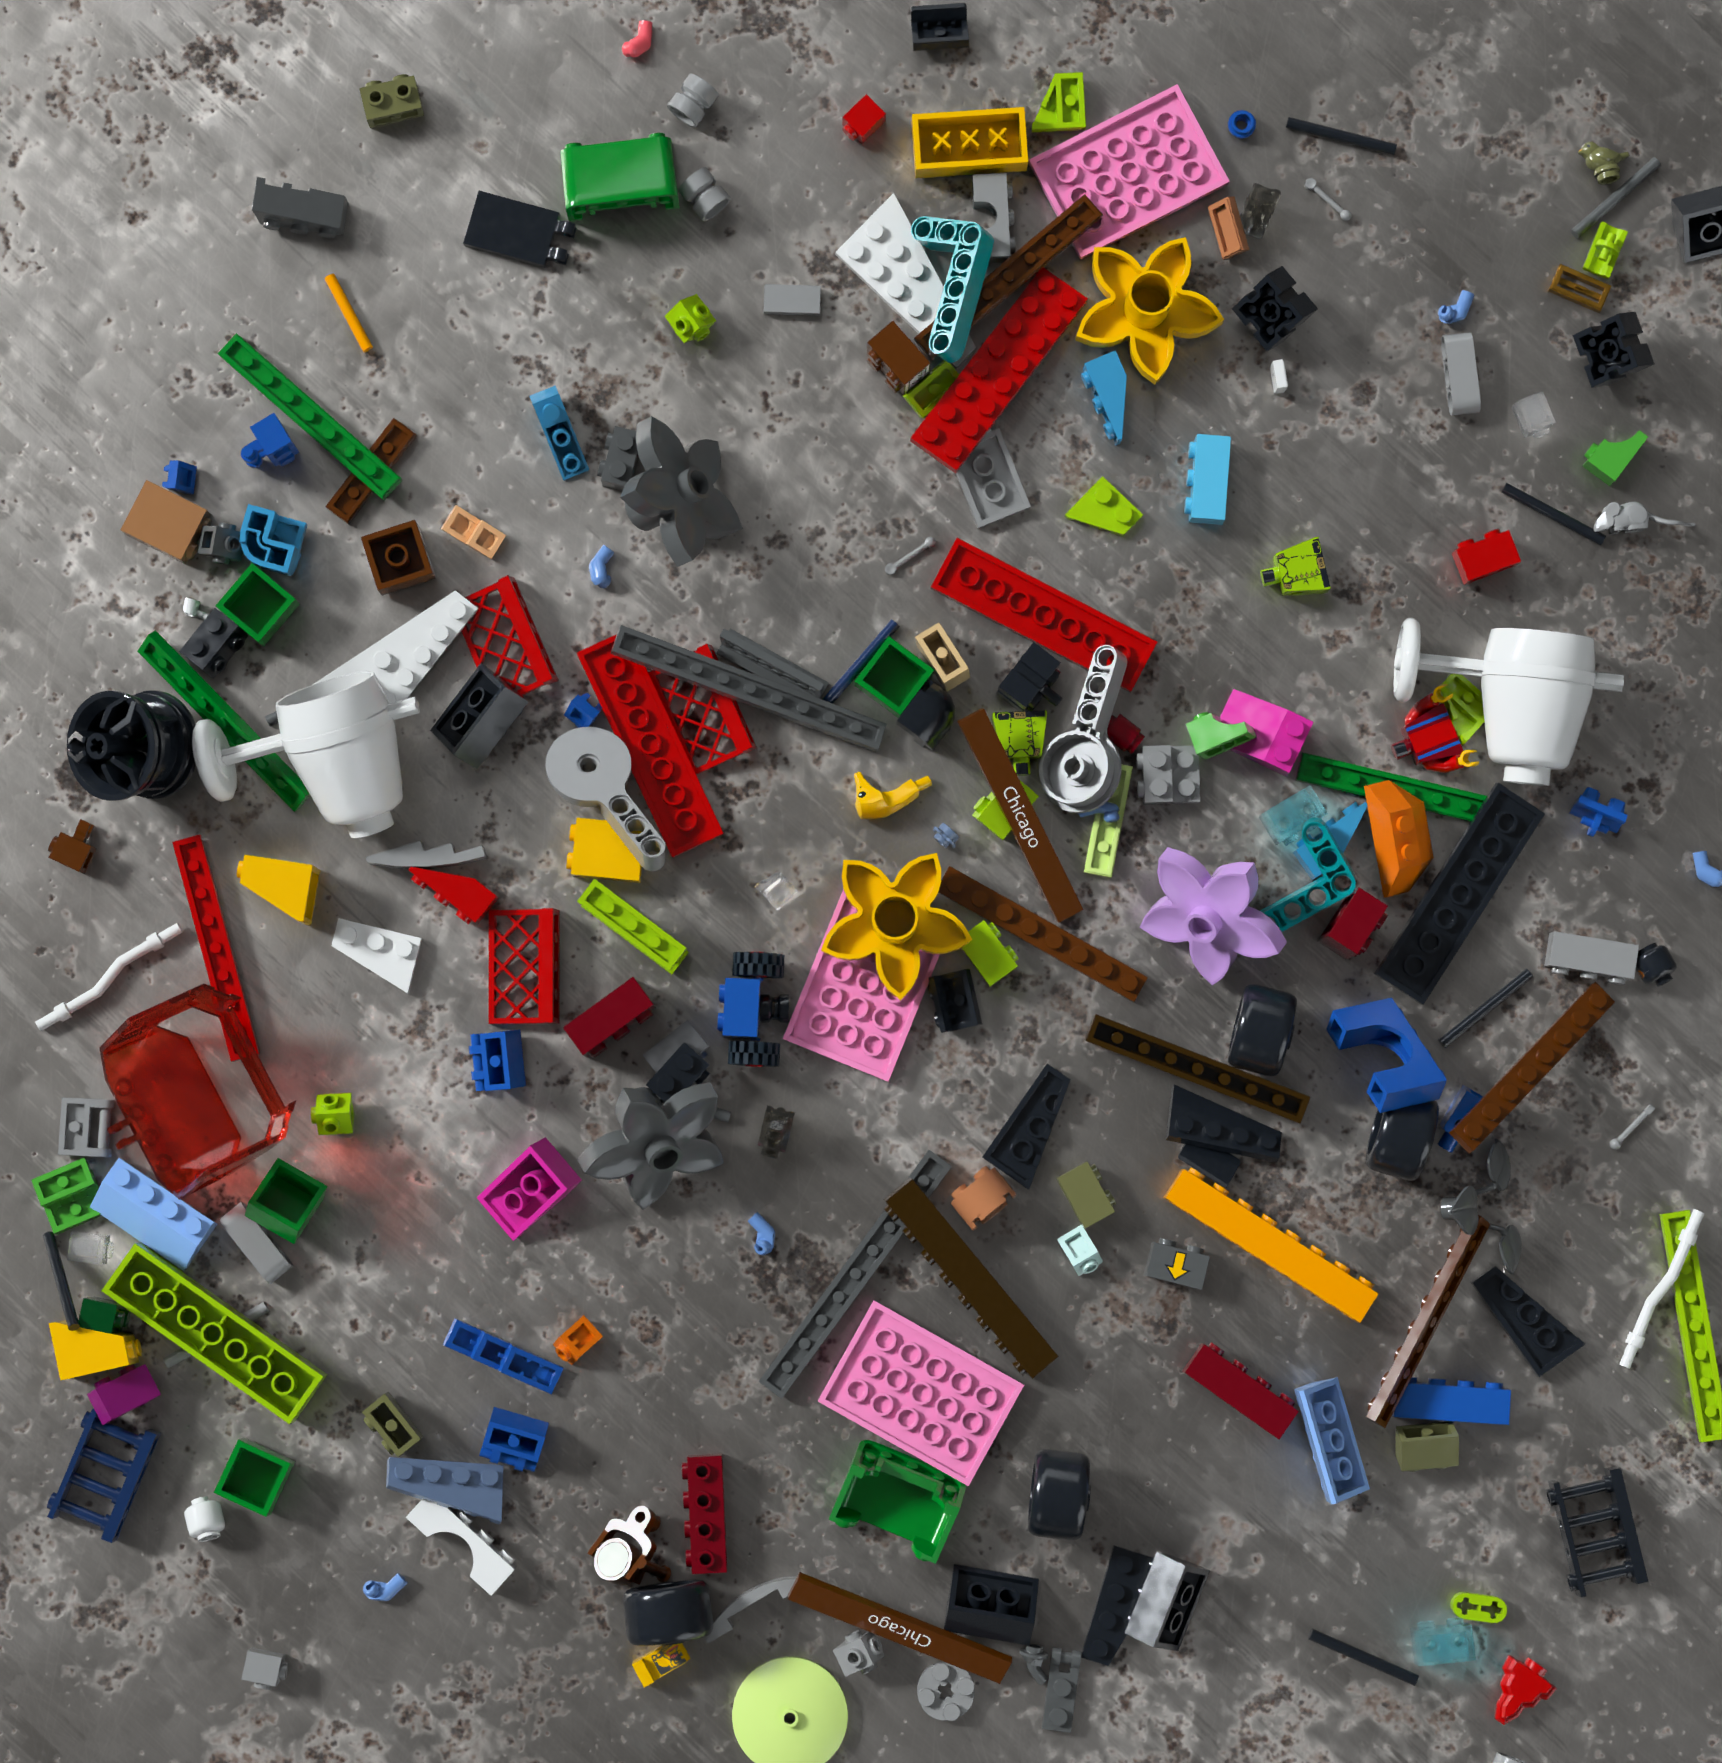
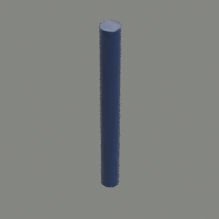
M891 619L822 700L833 704L869 663L888 636L891 637L900 627L894 620Z

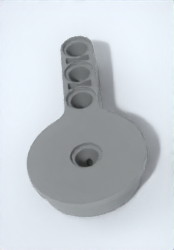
M1110 645L1100 646L1093 655L1072 722L1077 728L1054 738L1045 748L1039 763V777L1046 796L1057 807L1072 813H1086L1104 805L1116 791L1121 778L1120 755L1115 745L1108 738L1107 728L1127 667V658L1124 653ZM1114 655L1113 662L1107 666V659ZM1102 682H1105L1104 690L1098 693V687ZM1097 709L1096 717L1090 720L1091 712ZM1080 763L1079 771L1073 775L1074 766Z
M597 727L576 728L558 737L549 748L546 756V774L552 787L563 799L574 805L582 807L601 806V814L640 865L648 871L660 870L665 864V842L625 790L631 774V756L624 742L612 732ZM583 765H584V768H585V769H591V770H594V771H592V772H585V771L582 770V767H583ZM623 810V811H626V812H624V813H616L615 811ZM632 831H641L642 833H640V834H633V833H631V832H632ZM650 851H655V852H657L658 854H656V855H650V854H647V853L650 852Z

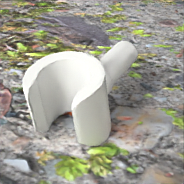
M190 598L185 599L183 611L187 616L198 617L203 620L208 616L207 613L199 611L200 601Z

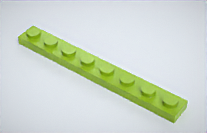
M1690 1210L1659 1214L1668 1267H1670L1679 1246V1235L1682 1229H1686L1691 1217ZM1695 1243L1694 1246L1691 1245L1680 1274L1672 1285L1698 1439L1702 1443L1722 1439V1390Z

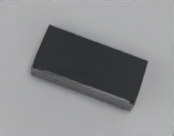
M1187 1144L1182 1146L1178 1155V1159L1224 1188H1227L1241 1163L1240 1159L1230 1153Z

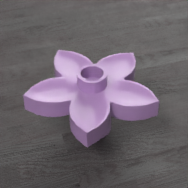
M1167 847L1159 857L1157 874L1159 884L1166 896L1160 898L1152 906L1139 928L1163 941L1173 943L1188 941L1193 964L1211 985H1214L1225 976L1237 959L1238 954L1251 958H1267L1280 953L1287 941L1279 927L1263 912L1248 906L1258 889V874L1255 863L1235 862L1222 865L1210 876L1209 872L1198 860L1182 851Z

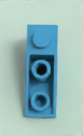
M1115 350L1084 363V372L1081 373V378L1086 389H1092L1095 396L1092 399V403L1097 414L1102 413L1106 424H1103V428L1108 439H1113L1117 446L1121 443L1123 434L1127 375Z
M556 386L530 395L529 397L563 480L588 471L589 467Z
M1354 802L1342 811L1345 815L1337 822L1331 818L1326 822L1342 853H1344L1367 808L1366 802L1360 806L1357 802ZM1323 831L1312 839L1320 838L1323 834ZM1303 839L1296 843L1298 849L1293 854L1309 877L1314 880L1322 873ZM1329 850L1324 851L1320 856L1321 860L1327 864L1334 863L1337 859V855Z

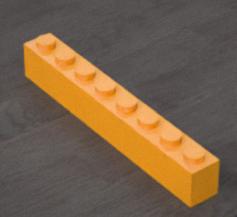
M1191 1167L1189 1171L1181 1169L1163 1197L1164 1199L1352 1320L1361 1323L1378 1296V1293L1372 1290L1375 1286L1373 1283L1361 1276L1358 1280L1348 1274L1350 1269L1338 1261H1335L1334 1264L1324 1259L1326 1253L1313 1245L1308 1249L1300 1244L1302 1238L1287 1229L1283 1233L1275 1228L1278 1224L1276 1221L1265 1214L1261 1218L1251 1212L1254 1207L1240 1198L1237 1202L1227 1197L1229 1191L1216 1183L1213 1186L1208 1185L1203 1181L1205 1176Z

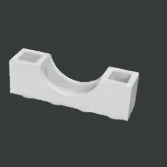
M422 1499L406 1516L426 1537L438 1532H452L461 1536L469 1544L473 1553V1568L470 1577L491 1596L517 1568L513 1564L515 1558L504 1548L499 1551L492 1544L494 1539L485 1530L481 1529L478 1532L471 1525L473 1520L464 1511L459 1510L457 1512L451 1507L446 1508L437 1505L436 1502Z

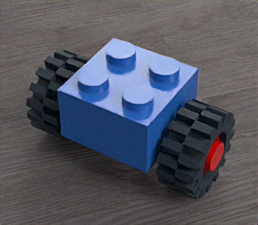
M767 952L733 953L732 975L753 977V979L725 978V984H720L719 1001L724 1003V1013H718L717 1030L723 1031L724 1038L750 1039V1041H729L728 1064L746 1067H779L780 1043L758 1042L761 1040V1038H758L761 981L764 978H784L785 955Z

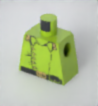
M1314 537L1276 553L1273 557L1275 567L1260 570L1263 586L1279 583L1282 596L1325 594L1331 589L1319 537Z
M1047 710L993 712L992 714L994 730L1009 760H1013V768L1017 776L1031 775L1030 759H1041Z

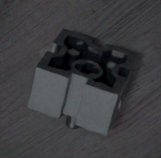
M1283 266L1267 274L1253 287L1254 290L1246 294L1232 308L1245 326L1252 323L1257 329L1253 335L1267 352L1283 343L1296 330L1297 326L1304 323L1318 310L1305 292L1298 295L1292 288L1296 281Z
M1636 312L1618 313L1600 322V326H1591L1572 335L1579 355L1587 356L1589 365L1585 366L1584 369L1591 388L1611 385L1626 378V374L1637 373L1655 364L1648 344H1640L1637 336L1643 333Z
M1033 642L999 685L996 694L1018 711H1026L1027 709L1033 711L1041 701L1042 696L1054 706H1058L1063 698L1053 691L1051 687L1059 678L1061 672L1058 668L1061 662Z

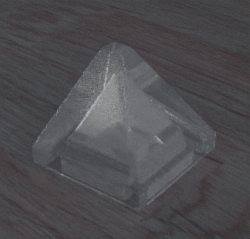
M780 871L754 886L777 911L797 892L796 888Z

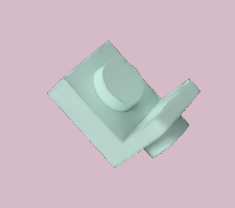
M1082 1225L1057 1239L1078 1276L1093 1272L1103 1262Z

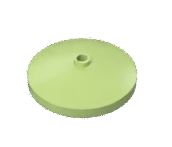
M784 1656L762 1663L746 1676L735 1696L732 1722L740 1747L754 1763H825L835 1754L843 1741L847 1729L848 1709L840 1684L826 1668L810 1659ZM793 1713L796 1719L794 1722H786L784 1719L785 1715Z

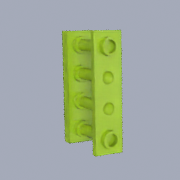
M595 878L577 901L586 911L671 975H673L689 953L685 946Z

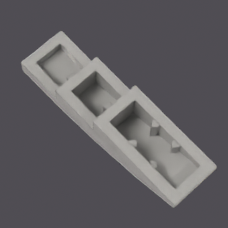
M421 840L366 857L367 863L370 865L398 869H409L410 867L434 869L459 866L488 859L485 848L482 845L456 853L452 843L425 850L424 843Z

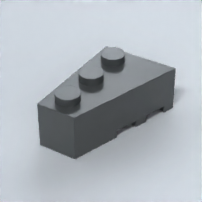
M257 177L252 211L264 228L269 230H280V227L291 228L292 232L298 234H307L308 231L319 232L320 236L327 238L344 235L348 201L344 195L309 188V191L292 189V184L284 182L282 187L265 184L266 178Z

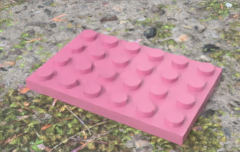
M1178 84L1029 159L1028 162L1057 217L1084 194L1103 214V217L1072 243L1080 260L1092 255L1094 247H1107L1229 185L1230 182Z
M843 889L783 1040L889 1082L929 983V977L933 973L940 954L919 951L920 969L918 978L912 989L900 1001L881 982L876 970L875 954L860 960L848 961L836 959L821 952L826 936L833 926L842 918L858 912L848 901Z
M873 1300L820 1395L818 1402L969 1486L1024 1384Z

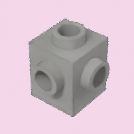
M860 1630L845 1636L846 1641L833 1650L845 1677L861 1671L863 1675L878 1667L876 1662L885 1656L882 1644L875 1634L871 1632L862 1634Z

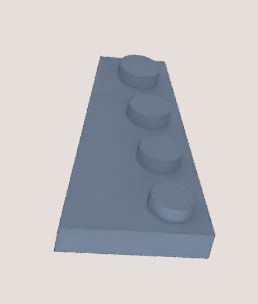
M397 1457L388 1458L387 1489L421 1500L427 1499L446 1508H455L474 1517L480 1516L496 1524L502 1522L503 1465Z

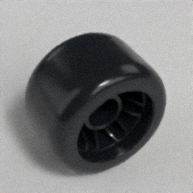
M1251 984L1246 986L1240 1000L1227 1057L1228 1063L1235 1068L1266 1076L1278 1075L1282 1069L1286 1052L1290 1048L1295 1025L1293 1023L1297 1008V998L1289 992L1261 985Z
M1434 1100L1382 1113L1377 1109L1367 1144L1366 1165L1373 1171L1408 1181L1419 1178L1427 1162L1435 1137L1439 1116L1437 1101Z
M1043 1449L1036 1453L1028 1510V1531L1032 1535L1062 1540H1077L1081 1538L1085 1525L1086 1511L1089 1510L1091 1485H1089L1090 1460L1086 1455Z
M703 1580L656 1583L631 1588L624 1593L623 1608L626 1634L632 1645L664 1646L680 1644L685 1641L706 1637L713 1631L710 1590L707 1583Z

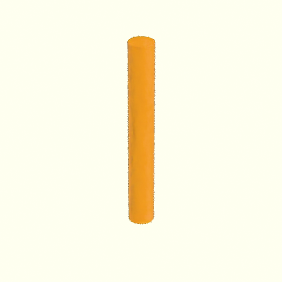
M332 273L326 276L324 279L362 351L367 352L371 350L373 346L335 274Z

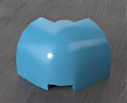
M248 504L240 530L239 542L243 553L254 565L262 569L292 576L301 557L300 550L307 529V523L279 516L273 510Z

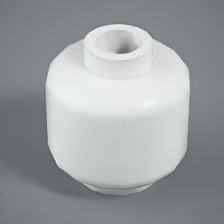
M207 1496L192 1500V1505L184 1512L189 1535L192 1538H198V1542L210 1541L221 1536L220 1532L225 1528V1520L220 1503L209 1500Z

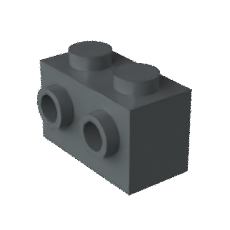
M615 426L613 433H608L605 449L608 450L606 460H601L597 476L601 477L603 487L623 491L625 484L630 478L635 476L639 455L636 446V431Z

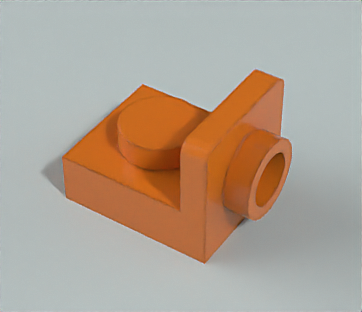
M583 1315L553 1343V1346L556 1348L557 1355L563 1361H568L573 1365L603 1336Z

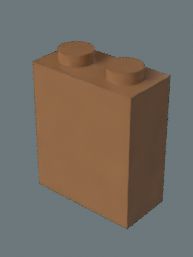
M146 480L120 530L125 535L186 565L188 559L192 560L198 551L199 545L197 542L201 536L202 526H211L212 520L208 510Z

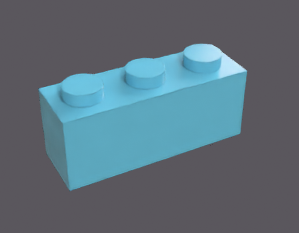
M1197 434L1194 442L1189 443L1188 459H1193V468L1187 471L1186 486L1191 487V496L1185 499L1184 514H1189L1190 523L1223 525L1225 521L1231 436Z

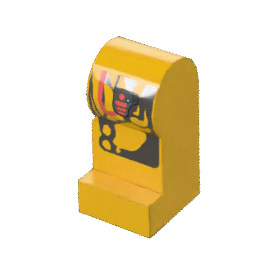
M683 1643L664 1645L634 1660L632 1666L645 1688L691 1658Z

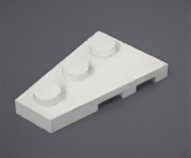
M338 918L331 946L409 994L422 938Z

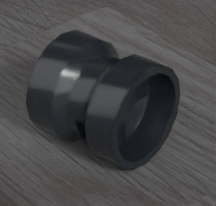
M760 994V1023H769L771 1020L789 1023V994H780L778 997ZM772 1003H775V1014H772Z

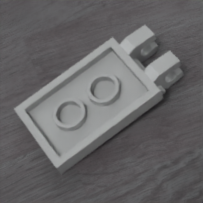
M991 427L956 473L977 528L1031 507L999 428Z

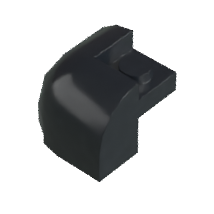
M929 679L925 687L919 690L898 718L896 724L915 737L914 741L922 747L927 746L933 751L945 734L950 731L954 723L955 706L952 697L945 689Z

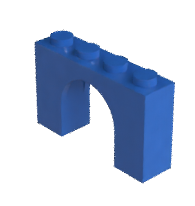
M1392 998L1333 1010L1326 1031L1339 1050L1366 1044H1376L1394 1051L1404 1063L1400 1067L1373 1073L1367 1094L1380 1113L1440 1099L1447 1082L1445 1074L1439 1069L1431 1053L1425 1048L1417 1032L1411 1027L1403 1011L1398 1008Z

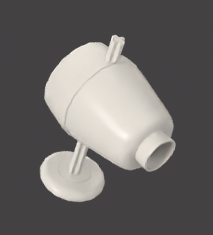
M1407 618L1401 626L1394 663V696L1402 703L1409 701L1413 695L1418 670L1482 677L1481 688L1488 756L1493 762L1505 765L1504 782L1549 786L1551 770H1561L1569 765L1588 710L1593 689L1622 692V687L1624 686V675L1595 672L1593 638L1553 631L1517 628L1491 629L1484 660L1420 653V624L1415 618Z
M365 671L316 683L289 694L276 702L280 734L230 747L221 728L210 719L198 721L193 729L192 748L197 771L204 787L217 801L224 802L233 798L237 788L236 763L285 750L325 820L330 824L338 826L346 825L351 838H361L381 832L394 824L390 810L399 805L403 798L394 720L418 714L420 710L418 700L416 701L415 697L389 703L375 673Z

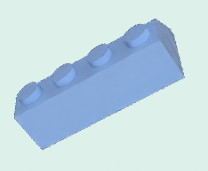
M118 1158L103 1179L90 1205V1208L101 1213L100 1215L184 1272L218 1225L121 1158Z
M1338 1377L1312 1382L1294 1389L1326 1501L1330 1504H1337L1369 1490L1370 1487Z

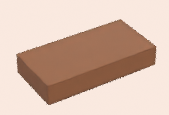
M1226 197L1208 206L1222 259L1229 260L1248 251L1249 246L1235 197Z

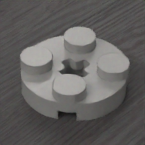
M938 1662L927 1667L922 1672L917 1684L918 1701L923 1710L929 1716L942 1721H954L964 1715L971 1707L975 1696L974 1683L969 1672L946 1662ZM949 1683L952 1685L951 1691L954 1694L951 1697L946 1696L945 1699L941 1698V1692L938 1690V1687L940 1685L946 1686Z

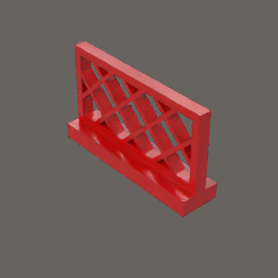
M507 575L499 579L498 582L465 597L479 608L473 622L468 621V624L471 625L470 630H468L467 625L461 630L476 667L480 663H484L487 653L500 657L495 673L506 682L512 683V687L516 688V685L522 687L517 690L522 696L546 684L550 685L559 681L514 577ZM496 590L499 591L502 598L498 610L485 606L488 595ZM481 598L480 603L475 602V600ZM504 607H506L508 614L503 613ZM483 608L497 613L491 629L478 624ZM501 615L510 618L513 627L509 636L496 631ZM476 627L489 632L484 648L475 645L472 639ZM515 633H517L519 640L514 638ZM494 634L508 639L502 655L488 650ZM512 641L522 644L524 649L520 662L507 657ZM477 649L482 650L481 656L479 655ZM527 658L530 665L525 664ZM505 660L519 665L513 680L500 676ZM523 667L533 670L537 679L536 682L528 686L518 683Z
M705 644L697 648L696 651H693L719 661L712 645ZM656 670L648 672L696 775L739 755L757 749L736 700L712 692L709 703L705 704L694 699L699 686L694 685L690 697L676 692L680 679L676 678L672 689L669 690L662 687L657 676L662 674L661 672ZM664 691L670 693L668 700ZM674 695L688 700L683 716L673 713L670 707ZM714 700L716 701L718 708L712 706ZM693 702L707 707L701 723L687 718ZM711 709L720 712L723 717L719 730L705 725ZM675 717L681 719L679 725H678L677 720H676ZM685 721L699 726L694 742L685 739L682 734ZM725 726H727L730 734L724 732ZM704 728L718 733L712 749L698 744ZM722 735L732 738L737 750L728 754L716 751ZM687 743L692 744L691 750H689ZM697 747L711 752L707 763L699 767L696 766L693 759ZM715 754H718V755L721 756V757H719V758L713 760Z
M554 908L489 910V1024H560V910ZM497 916H507L514 923L504 935L497 929ZM513 916H521V917H520V918L518 919V921H517ZM528 916H539V927L530 934L521 923ZM517 928L528 937L518 949L507 939ZM538 934H539V942L535 939V937H536ZM498 935L500 939L496 942V937ZM531 941L539 948V955L532 963L521 954ZM503 942L514 951L504 963L496 957V950ZM517 956L528 966L518 977L507 968ZM538 962H539V971L535 968V966L538 964ZM496 963L500 966V968L497 971ZM531 970L539 977V984L532 991L521 982ZM503 971L514 980L504 992L496 985V978ZM517 984L528 994L518 1006L507 996ZM496 991L500 994V996L497 999ZM531 998L538 1004V1017L528 1018L521 1011ZM505 999L514 1010L506 1018H496V1006ZM518 1013L522 1018L513 1017Z

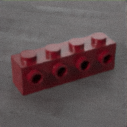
M1212 1342L1209 1346L1201 1343L1182 1372L1280 1440L1299 1412L1293 1407L1296 1402L1284 1393H1281L1278 1397L1271 1392L1270 1388L1272 1385L1260 1376H1257L1254 1380L1247 1375L1248 1368L1236 1359L1230 1363L1222 1357L1225 1352Z
M688 1455L687 1462H682V1479L688 1480V1491H683L684 1509H689L690 1520L684 1521L685 1538H690L691 1549L686 1550V1567H692V1574L727 1573L723 1455Z

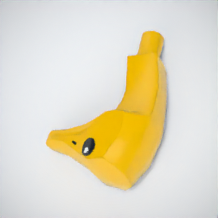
M857 772L854 774L856 783L855 807L861 819L875 820L887 817L917 799L919 791L932 786V782L929 776H925L914 782L910 779L895 790L881 792L874 788L861 772Z

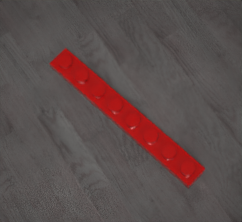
M199 834L172 842L230 1060L234 1062L259 1055L258 1043L202 835Z

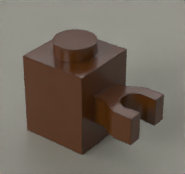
M80 819L73 837L60 832L59 836H55L49 845L48 851L51 853L48 858L85 874L97 850L86 844L95 826Z

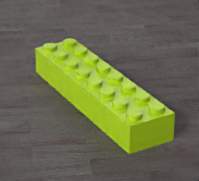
M135 1243L101 1290L288 1424L296 1421L328 1375L143 1243Z

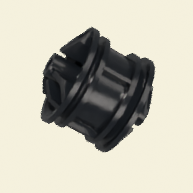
M120 691L99 692L87 698L72 717L67 734L68 761L79 784L88 793L99 799L118 801L132 796H140L147 799L166 798L181 790L195 770L196 763L192 748V733L196 724L187 707L175 696L166 692L143 691L134 695Z

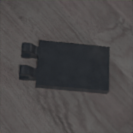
M479 190L463 244L469 248L545 268L547 260L561 265L567 264L568 250L551 247L555 234L574 239L577 228L575 223L559 221V212Z

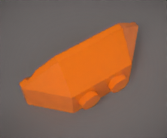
M1390 780L1366 785L1364 790L1383 897H1391L1409 892L1434 858L1424 802Z

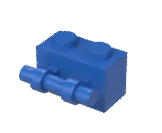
M275 413L250 426L256 440L244 446L241 450V457L249 467L258 468L266 456L275 467L279 464L285 466L295 460L296 457L294 455L298 454L299 451Z
M521 1029L470 1034L471 1046H469V1055L472 1054L474 1071H471L472 1080H475L476 1091L504 1090L526 1086Z
M494 1407L479 1456L490 1459L489 1462L494 1464L501 1462L515 1466L514 1469L523 1472V1469L535 1472L549 1422Z

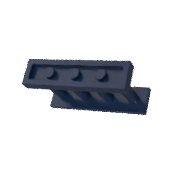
M92 1408V1411H87L83 1417L80 1427L84 1428L59 1490L57 1493L53 1492L48 1501L47 1509H50L47 1517L51 1519L57 1518L60 1512L63 1511L99 1526L100 1530L104 1531L101 1539L113 1543L119 1537L161 1432L148 1429L144 1434L140 1433L138 1435L111 1423L102 1425L96 1411ZM94 1430L134 1445V1449L137 1450L134 1460L127 1462L88 1446ZM83 1457L122 1472L123 1476L126 1477L122 1488L118 1487L115 1489L78 1474L77 1471ZM71 1485H77L111 1499V1503L115 1504L111 1515L106 1514L104 1516L67 1501L66 1497Z

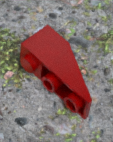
M416 867L409 868V871L414 874L411 878L412 881L423 889L427 885L436 891L433 897L445 907L449 903L458 909L456 915L468 925L471 921L479 924L499 899V897L475 878Z

